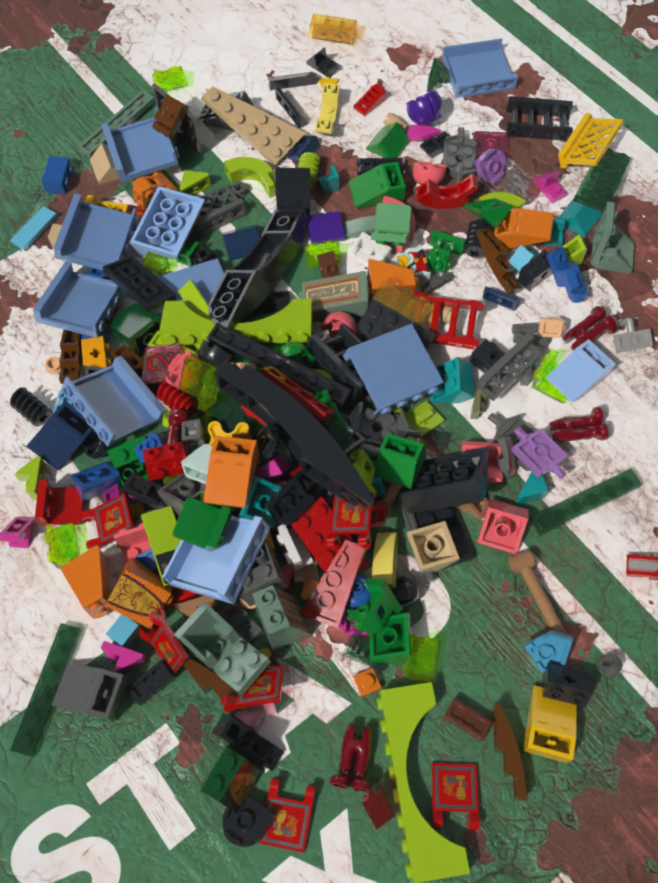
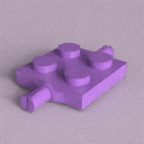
M521 427L515 429L514 433L520 437L521 441L513 446L511 451L537 478L551 471L559 479H562L567 474L558 465L565 461L568 455L542 429L530 434H526Z

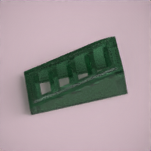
M352 634L349 637L342 654L343 656L381 672L385 671L387 663L378 664L371 662L368 659L370 641L356 634ZM356 643L358 644V646L356 648V651L353 652L352 649L354 644ZM366 647L363 656H361L360 653L362 648Z

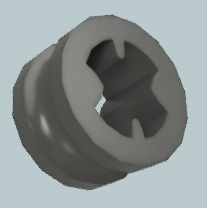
M238 181L232 184V192L238 198L246 196L245 183Z

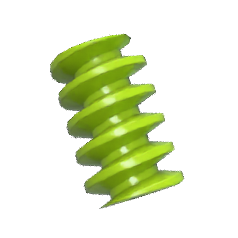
M307 152L301 155L298 168H310L312 190L316 183L320 157L315 153Z

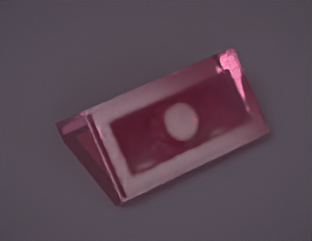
M237 711L235 713L238 721L255 732L259 731L265 720L263 711Z

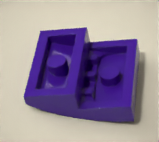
M339 211L307 215L309 218L307 228L311 245L345 241Z

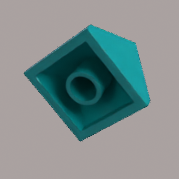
M590 195L573 198L557 219L565 220L564 227L585 238L601 218L602 213L593 196Z
M254 476L246 508L241 509L239 516L249 520H253L255 516L262 517L270 528L275 529L276 522L264 504L282 487Z

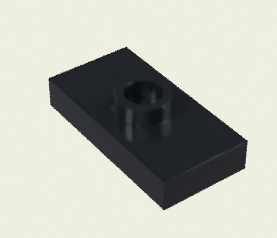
M160 660L129 685L127 689L137 704L141 706L171 682L175 676L165 662Z

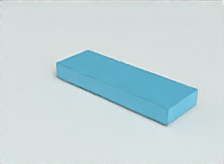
M43 206L10 240L11 243L26 251L58 217L57 214Z

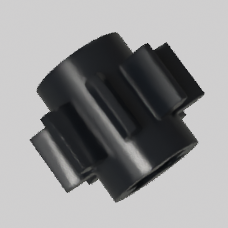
M200 248L194 253L195 265L215 259V254L210 253L209 248Z

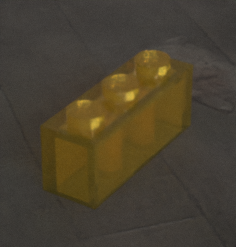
M313 13L309 25L310 39L348 45L354 44L357 34V20Z
M390 277L382 280L372 297L373 300L419 326L422 325L432 308L429 305L430 301L421 296L420 298L414 296V292L407 287L401 288L398 286V282Z

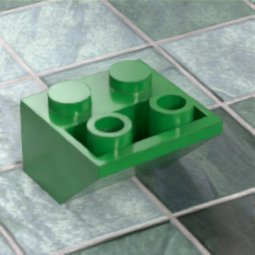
M387 433L379 449L374 477L380 476L383 481L412 489L426 458L425 445Z

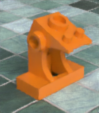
M160 170L153 172L152 176L139 177L132 182V193L134 196L132 199L143 210L146 209L148 200H152L158 186L178 191Z

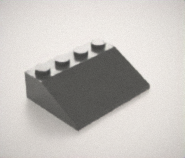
M153 83L152 87L156 105L160 110L168 93ZM187 110L179 130L185 133L177 131L176 133L179 138L202 156L216 146L215 134L201 120Z

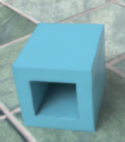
M121 614L107 631L106 635L119 646L128 649L139 635L140 626L138 622Z

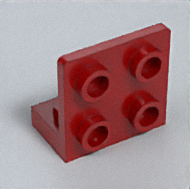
M39 480L35 519L41 526L81 525L80 513L83 512L84 501L82 502L76 487H52L48 480Z

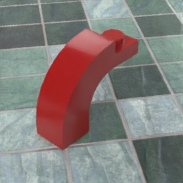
M471 174L453 186H440L428 179L417 187V201L435 209H451L468 203L469 196L478 190L477 176Z

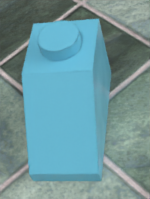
M520 245L510 258L509 263L515 268V272L520 273L521 268L538 256L540 252L531 246Z

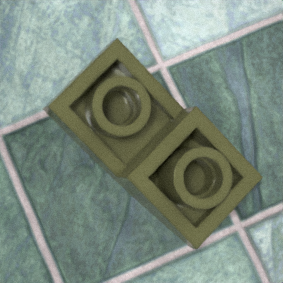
M477 389L474 397L470 419H478L479 413H483V407L487 400V396L479 389Z

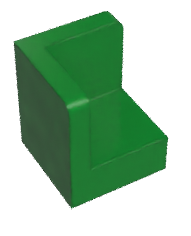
M196 241L192 247L185 245L179 257L176 258V262L189 267L193 266L194 253L200 249V243Z

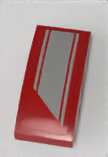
M627 555V577H649V580H658V557Z

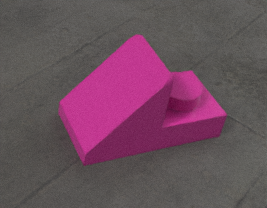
M560 172L545 173L533 179V182L551 203L557 202L567 195L564 188L557 182Z
M15 517L0 532V541H8L10 547L28 548L35 525V518Z
M103 641L100 648L105 653L106 658L117 661L113 671L116 673L124 674L146 663L147 660L144 654L107 641Z

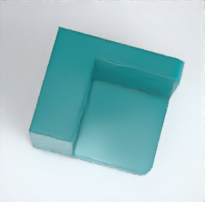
M334 165L331 166L330 175L318 178L323 194L339 190V175Z
M554 219L551 241L544 242V246H562V231L565 226V220Z

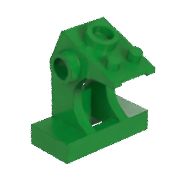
M433 230L429 246H433L432 253L429 252L427 257L429 269L444 273L446 269H450L453 253L462 256L466 240Z
M368 578L364 586L371 595L370 601L367 604L360 605L357 610L346 609L349 615L347 619L349 621L353 620L352 626L361 633L365 631L370 636L378 633L390 614H400L403 609L384 579Z

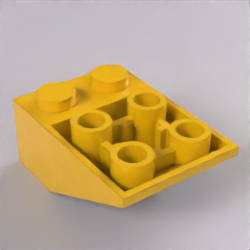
M533 685L523 751L564 763L572 761L576 743L577 705L542 697V687Z

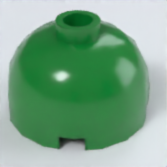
M298 341L286 343L277 351V353L308 368L311 363L314 364V357L305 344Z

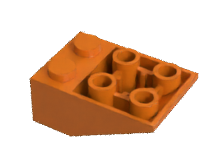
M512 208L498 227L495 228L494 235L506 249L551 241L554 213Z
M215 436L209 459L204 503L246 508L260 456L257 440Z

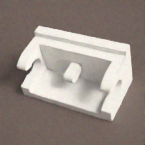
M364 232L361 233L353 244L355 248L352 251V255L367 264L368 259L387 263L391 257V247L386 244H377L376 240H371V236Z

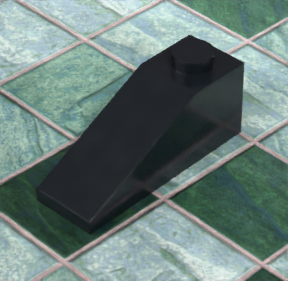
M224 713L212 731V734L271 771L274 770L284 752L234 717Z

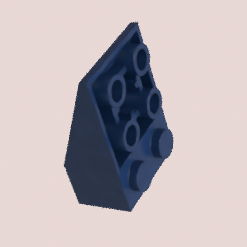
M64 401L26 447L36 455L41 456L44 461L56 470H59L93 428L87 424L86 419L80 412Z

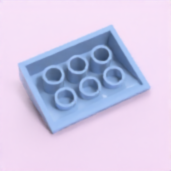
M158 186L130 241L135 253L149 258H178L205 204V199Z

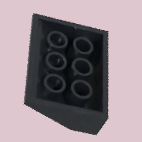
M488 448L426 459L412 489L403 487L400 492L407 512L421 513L426 510H440L445 507H458L463 504H477L483 501L488 485Z

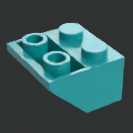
M457 357L436 367L444 383L438 387L439 391L430 395L431 403L459 404L474 398L473 371L470 363Z

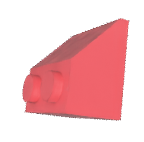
M489 498L477 543L517 554L528 521V509Z

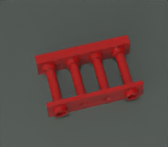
M424 292L412 293L411 301L416 302L413 322L419 326L423 303L434 304L431 328L428 330L436 335L432 344L475 350L478 347L479 340L474 337L477 311L482 312L485 304L478 300H470L468 302L427 296ZM441 306L452 307L449 330L446 335L439 334V331H437ZM459 308L470 310L467 333L464 337H458L455 334Z
M268 366L261 369L260 374L292 396L306 410L311 412L317 421H324L332 416L334 412L332 409L274 367ZM241 406V408L246 411V414L249 417L255 418L263 425L267 426L266 423H264L250 410H248L244 406Z

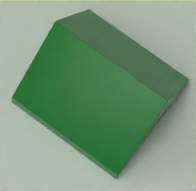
M395 122L382 127L368 144L366 150L382 158H398L410 143V139L399 123Z
M493 198L465 203V208L477 219L484 220L488 225L497 228L512 209V205Z
M409 613L389 616L381 630L370 636L371 662L401 665L411 656Z

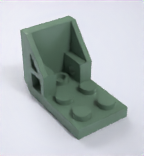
M607 202L593 235L591 264L596 269L631 274L633 269L634 242L619 228H615L616 225L613 224L617 215V211L614 210L615 203Z
M205 602L200 605L174 634L196 659L241 696L271 663L268 657L242 639Z

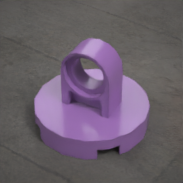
M488 149L475 160L474 165L477 169L478 177L482 181L496 183L504 175V165H507V161L502 151Z

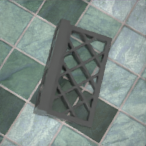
M227 185L199 197L205 199V201H213L212 203L205 202L203 207L209 208V210H201L199 215L202 216L197 218L186 241L188 243L247 215L244 201L241 198L238 199ZM227 192V196H219L220 194ZM217 200L224 201L223 204H216Z

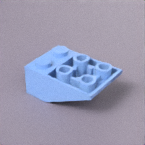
M588 339L545 378L573 403L605 379L616 363Z

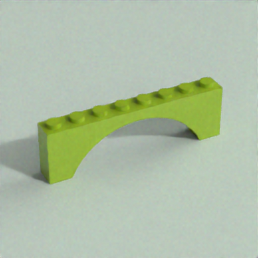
M293 299L284 309L272 316L253 322L238 323L230 329L257 343H289L295 341L307 343L312 335V299ZM165 301L159 330L162 345L201 344L204 339L207 340V336L215 324L212 320L203 318L191 311L184 301Z
M432 682L380 690L379 697H376L378 711L382 710L383 719H380L381 731L386 733L387 742H384L385 754L390 756L391 765H388L390 780L394 779L396 789H392L394 804L398 803L400 813H396L398 828H403L404 838L400 839L402 851L407 853L409 863H405L407 879L411 878L412 883H420L470 874L466 849L442 837L426 822L412 798L407 780L406 759L411 736L420 720L436 705Z

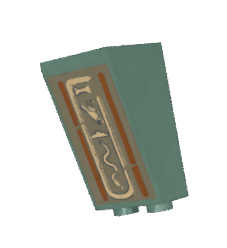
M367 271L303 282L302 290H299V299H312V322H323L329 314L337 311L346 312L355 321H360L368 307Z
M274 585L252 593L257 614L273 652L312 636L304 615L300 614L301 608L296 597Z

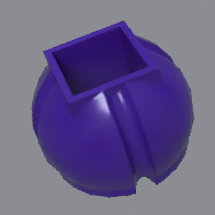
M437 90L421 95L415 101L410 100L406 103V112L409 118L417 125H427L442 117L443 103Z

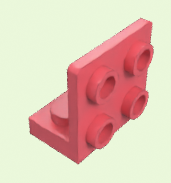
M143 523L136 528L123 529L113 535L121 549L125 566L130 557L135 558L151 548Z

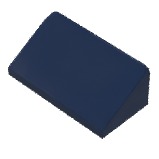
M316 135L304 136L288 155V159L299 163L302 154L307 152L315 153L320 147V142Z
M487 286L484 288L482 299L515 311L519 303L518 298Z

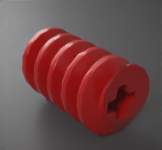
M166 380L157 391V398L171 410L179 409L186 411L188 418L199 407V400L195 401V397L189 396L188 391L173 387Z

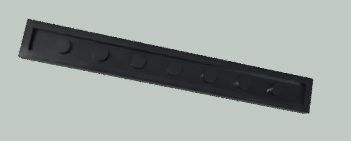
M219 323L215 324L207 336L208 341L262 368L274 367L297 385L312 393H320L323 390H327L331 395L332 402L334 401L341 408L351 394L352 389Z

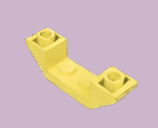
M324 83L320 117L317 118L315 132L333 134L338 110L340 84Z

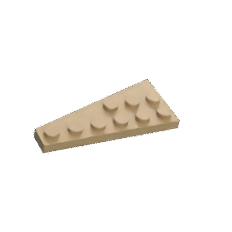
M214 86L201 97V100L274 167L306 134V132Z

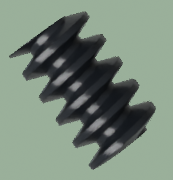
M472 220L468 225L464 251L472 258H482L485 256L476 233L478 229L488 228V224L484 220Z
M25 387L18 388L10 398V406L20 413L22 417L26 418L28 422H31L33 426L44 425L53 415L52 409L43 404L41 400Z

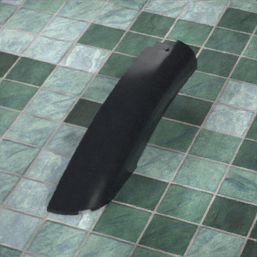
M304 208L275 209L263 233L250 252L234 268L225 271L208 306V313L214 324L219 323L228 329L234 327L250 315L274 290L291 265L305 238L303 229L309 218Z
M224 359L214 371L218 390L250 410L264 423L276 426L279 438L301 465L302 474L353 506L361 505L363 509L371 508L374 500L361 476L341 447L312 414L282 388L247 364L240 369L237 364L229 363Z

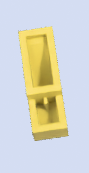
M377 533L373 555L372 579H384L390 589H396L398 533Z

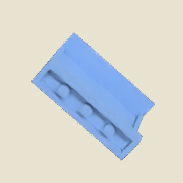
M232 516L228 527H224L221 535H224V539L220 547H216V549L210 552L181 540L162 577L174 587L234 604L270 527L262 517L255 516L253 520Z

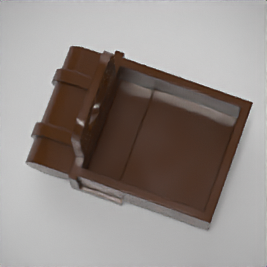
M166 94L160 110H157L154 117L157 121L153 123V129L168 138H173L176 131L184 134L185 132L179 130L189 106Z

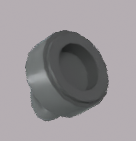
M615 654L606 655L599 662V667L607 678L617 676L623 666L620 658Z

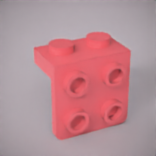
M462 441L460 453L488 448V482H502L503 475L497 461L501 455L499 443Z

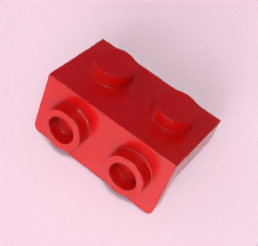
M183 442L143 450L149 481L184 473L181 461L186 458Z

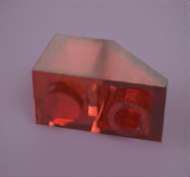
M372 789L363 796V802L360 807L375 831L395 817L382 790L376 792L375 789Z

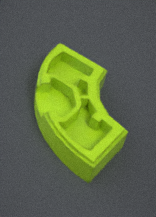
M507 192L488 193L481 196L478 200L496 198L511 204L512 208H522L526 203L521 197Z

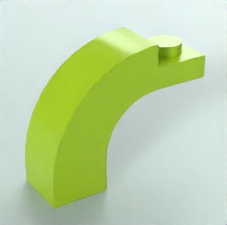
M236 157L224 161L225 173L232 184L242 180H254L262 185L269 198L275 196L276 182L274 180V171L267 163L253 157Z

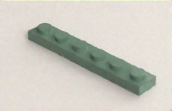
M142 90L104 124L108 123L110 130L130 125L156 102L155 97ZM102 126L78 146L79 152L91 158L101 143L108 144Z

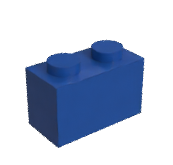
M49 156L42 178V184L46 193L66 194L67 188L70 187L71 175L74 174V166L71 165L68 157Z

